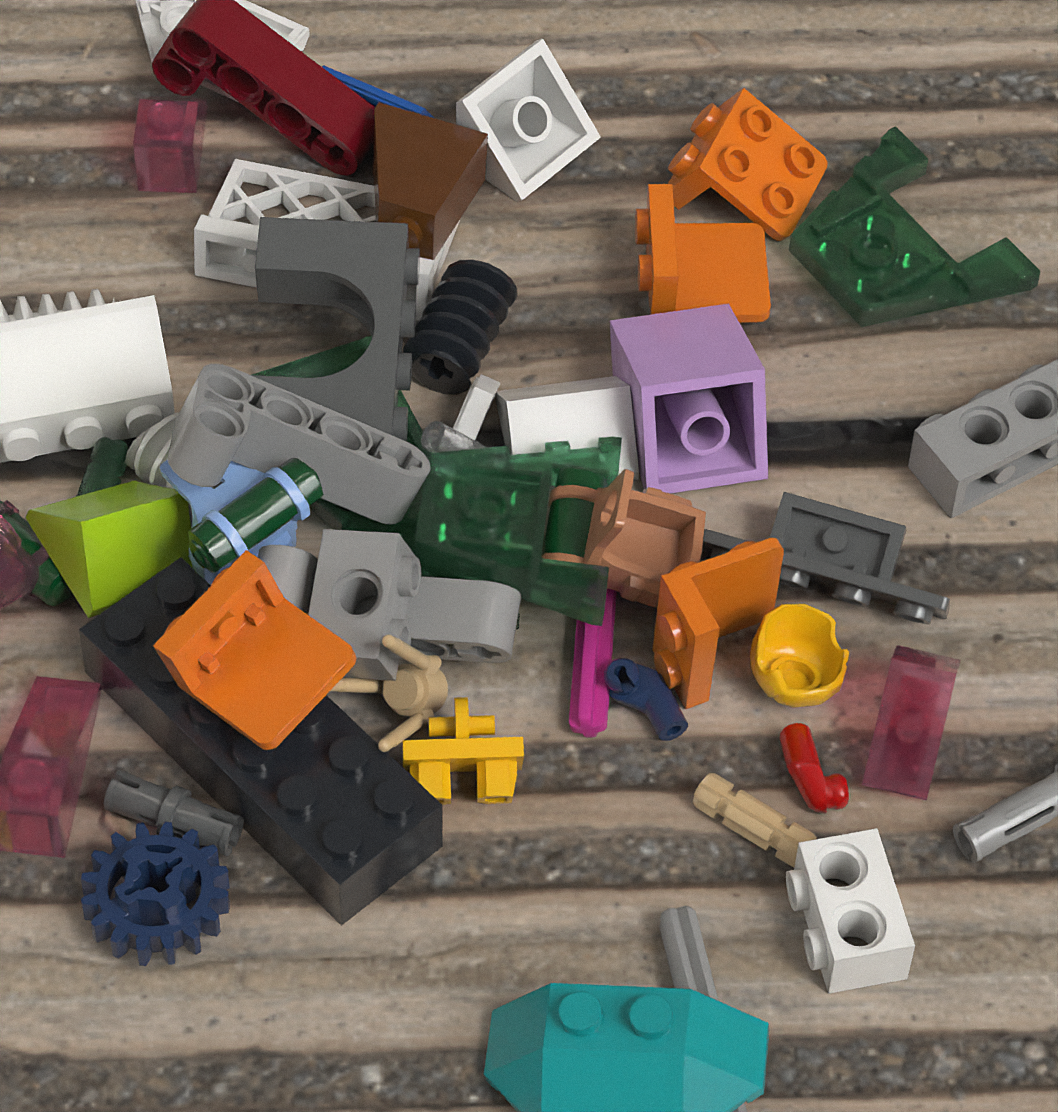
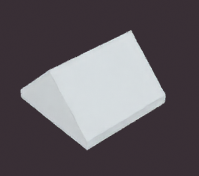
M544 39L536 40L456 102V125L488 133L485 180L515 201L525 199L601 138Z
M612 376L496 392L495 401L516 496L551 492L555 488L558 471L565 468H583L595 471L606 478L607 484H611L624 469L634 471L633 481L639 480L630 386L618 377Z

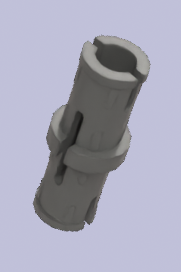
M122 769L116 772L115 779L112 778L104 798V809L157 828V835H159L165 821L172 822L174 837L182 838L185 833L194 829L198 831L200 845L209 846L214 844L218 848V853L226 857L232 853V848L236 847L244 824L243 816L221 808L218 809L192 798L191 791L177 785L169 789L143 780Z

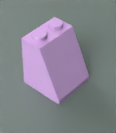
M722 304L610 320L613 376L618 377L630 386L638 467L643 488L651 487L661 489L662 492L677 493L768 479L765 368L730 305Z

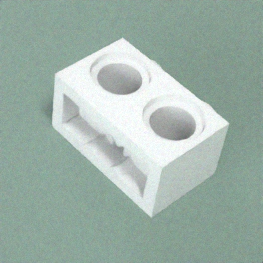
M878 829L799 842L794 870L786 872L787 892L792 909L794 911L803 910L808 925V929L804 930L803 934L807 961L811 970L821 969L828 994L907 979L915 944ZM840 879L848 883L849 886L837 887L827 883L825 880ZM858 937L866 941L868 945L854 946L848 944L842 938Z

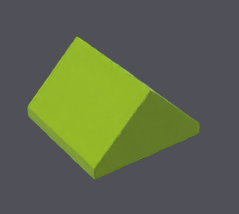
M131 481L30 509L25 517L88 618L100 615L180 557L192 567L188 544V530L191 529L188 502L172 488Z

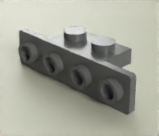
M783 492L770 538H777L784 549L779 583L798 589H807L809 581L833 587L832 597L862 607H868L870 599L895 605L894 615L920 624L930 625L933 616L947 619L950 609V599L947 597L891 582L907 531L905 525ZM704 529L702 549L710 552V558L729 552L732 548L747 542V540Z

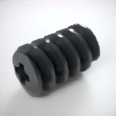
M472 259L454 262L443 273L441 282L432 293V299L424 308L422 317L415 325L414 338L410 337L403 347V353H412V375L429 390L441 394L457 395L466 392L472 385L470 378L479 372L481 360L490 351V342L497 337L499 325L508 316V307H511L517 299V287L505 272L489 263Z

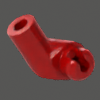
M793 723L786 726L781 731L779 737L787 770L808 808L822 814H826L827 809L840 810L845 808L849 802L847 780L839 773H833L828 776L823 775L811 729L802 723Z

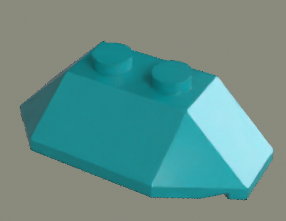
M549 983L492 1010L484 1076L486 1081L496 1091H499L517 1112H733L743 1103H750L764 1094L770 1028L768 1022L693 989Z

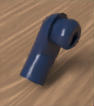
M618 658L607 665L604 671V680L609 687L610 697L618 703L645 713L660 740H673L687 730L688 722L659 672L649 667L635 664L634 661L628 658Z

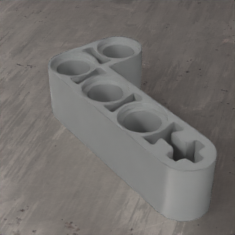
M209 364L201 370L176 418L168 452V463L172 470L181 479L200 487H213L219 484L231 461L265 473L272 467L281 466L290 458H298L317 473L324 494L321 497L322 499L385 524H396L403 519L431 470L429 460L416 446L223 364Z
M267 545L261 547L258 558L265 562L284 598L308 614L318 559L313 554L292 546ZM421 577L417 595L409 597L406 615L411 629L410 646L425 655H437L445 660L486 663L506 662L512 656L521 593L515 588L497 582ZM370 596L360 601L355 608L354 615H361L371 610L378 596Z

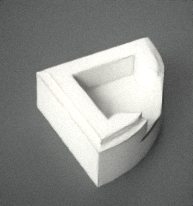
M482 374L480 377L475 378L449 436L452 438L451 443L471 450L500 386V382Z

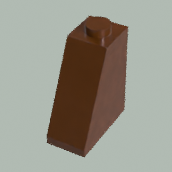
M379 102L374 109L373 132L376 222L408 224L409 248H419L420 258L434 260L485 181L488 133Z

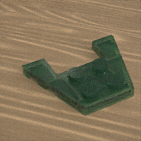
M896 126L889 129L881 137L880 146L870 157L865 155L854 166L852 176L838 191L832 190L790 235L789 252L861 327L1029 291L1037 287L1041 271L1007 237L958 263L890 195L895 190L925 175L928 158Z
M622 437L598 438L597 447L570 449L571 446L568 440L546 442L544 452L510 455L508 446L429 453L428 460L431 470L424 482L414 555L421 562L470 580L490 581L508 585L521 593V599L585 623L602 626L609 567L544 559L541 557L549 489L550 486H555L558 471L565 468L589 469L604 476L608 487L619 473Z

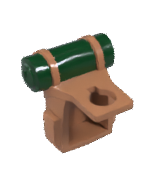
M565 468L560 470L557 474L555 488L550 493L548 504L550 510L541 555L537 557L535 567L537 578L534 595L541 601L555 606H577L585 601L590 585L602 589L606 587L620 592L621 597L632 602L637 601L648 606L657 607L661 575L669 573L680 564L690 561L700 562L706 512L694 508L690 500L662 492L661 489L648 487L643 492L631 490L634 478V471L624 469L608 487L606 478L595 471L583 468Z

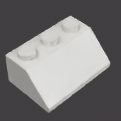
M154 295L0 323V463L25 461L39 455L71 449H88L97 444L138 437L143 431L159 423L165 417L175 414L173 391Z

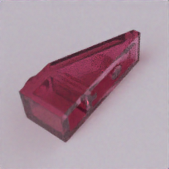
M36 677L6 745L1 761L0 851L65 858L102 693L101 683Z

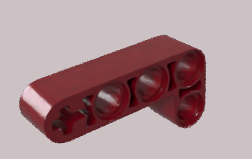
M196 0L171 31L153 59V74L169 91L181 96H191L207 78L333 173L340 175L353 174L373 149L375 107L235 0Z

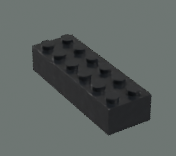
M180 557L79 629L85 673L224 810L243 816V829L342 926L443 847V805L387 752L380 751L378 743L327 695L276 748L264 750L182 690L173 679L153 645L164 635L169 624L177 617L183 615L211 585Z

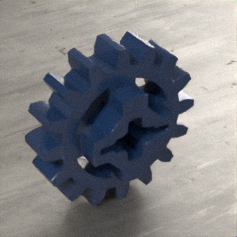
M165 821L159 835H150L145 824L138 823L136 824L135 839L127 841L122 835L115 832L111 835L113 850L111 854L94 850L91 854L94 872L82 873L81 876L84 895L81 898L84 920L91 921L93 938L97 943L111 938L110 942L114 957L119 959L130 948L135 949L138 954L139 966H147L152 953L162 952L167 964L172 965L176 962L177 948L185 946L188 951L197 955L201 952L199 935L201 932L215 937L221 932L219 915L227 914L230 910L229 891H227L230 888L227 866H219L218 848L214 844L200 849L198 831L191 829L180 839L174 837L172 822ZM123 877L124 882L114 888L117 881ZM201 886L199 898L190 910L186 905L196 899L195 889ZM113 889H114V891H115V898H113L112 900H110V899H111L112 891H113Z

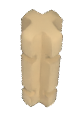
M714 773L706 775L694 793V806L714 819L718 815L723 816V825L765 851L770 850L771 847L777 850L775 857L795 867L798 843L816 840L814 833L796 822L788 826L784 823L787 818L785 815L744 790H739L737 794L731 791L734 784Z

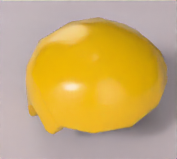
M804 603L781 604L764 615L751 644L750 666L759 686L768 697L774 698L777 703L792 708L816 706L824 703L840 691L847 670L846 663L849 659L848 649L840 648L835 637L836 622L829 614Z

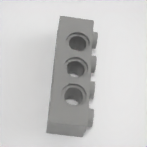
M1058 359L1044 366L1041 364L1034 365L1023 372L1018 379L996 390H983L975 395L968 404L945 415L935 414L927 418L915 429L908 468L950 518L1058 465Z

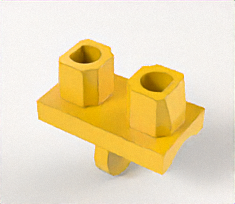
M468 697L454 698V716L428 717L429 737L455 736V739L403 740V768L442 805L451 804L450 772L476 771L477 803H512L517 770H522L523 737L469 738L471 735H495V716H469Z

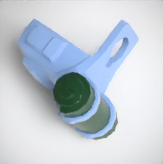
M290 458L281 466L272 467L265 473L231 461L221 479L223 483L215 489L193 485L181 479L172 470L168 460L160 465L162 476L191 505L193 520L192 528L188 530L189 558L192 562V568L210 585L215 577L224 569L229 568L245 550L258 557L259 549L263 546L285 545L295 547L297 521H303L310 516L309 506L324 495L317 473L298 458Z

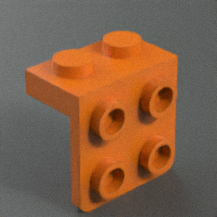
M743 88L719 107L713 103L709 104L697 116L690 128L695 134L692 142L682 147L668 166V170L673 174L668 184H672L673 202L678 210L712 187L752 222L761 225L764 232L776 241H783L793 233L827 169V160L819 150Z
M648 184L647 208L636 209L635 240L636 245H646V255H638L639 291H648L650 315L729 304L739 323L766 321L770 316L771 303L763 227L757 223H675L672 184Z
M768 538L759 542H743L725 554L699 563L694 561L686 562L675 567L669 573L661 575L652 648L656 671L662 675L668 688H674L685 709L709 701L718 638L760 623L765 614L775 609L784 549L777 538Z
M245 550L229 568L221 571L215 577L208 590L183 615L174 619L167 627L164 635L153 645L173 679L182 690L264 750L276 748L350 671L357 659L350 644L286 600L265 562L248 550Z

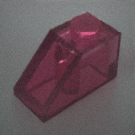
M157 96L139 99L133 141L138 191L197 193L208 107L207 99Z
M901 645L896 646L888 670L862 785L927 801L961 660Z

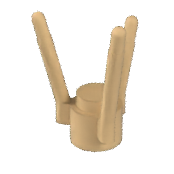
M385 635L382 639V644L394 654L410 662L409 664L398 665L396 681L342 678L331 689V691L347 693L383 694L386 703L392 711L399 715L410 716L408 720L389 732L378 742V749L382 752H387L391 748L396 747L420 728H429L428 717H435L434 713L444 705L448 696L447 680L439 669L442 662L441 658L437 655H425L392 635Z

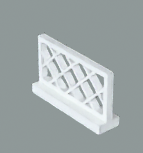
M235 159L209 215L201 214L194 228L195 275L257 288L255 261L260 217H265L261 211L283 204L290 214L278 218L326 220L339 215L344 221L376 222V215L362 219L355 211V209L364 206L375 207L374 186ZM243 182L267 186L270 190L248 197L240 187ZM314 195L324 197L326 201L305 208L298 198ZM246 216L252 224L237 222L233 220ZM459 222L434 260L420 258L419 284L407 285L406 300H416L417 320L422 317L424 308L432 299L435 283Z

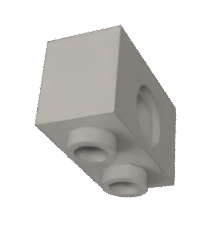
M323 529L308 615L346 641L353 648L357 658L356 663L344 677L396 681L399 659L403 658L384 647L382 639L385 635H392L410 645L411 629L406 615L409 597H415L419 591L421 566L419 559L413 554L399 533ZM370 596H378L371 610L361 615H354L355 608L360 601Z

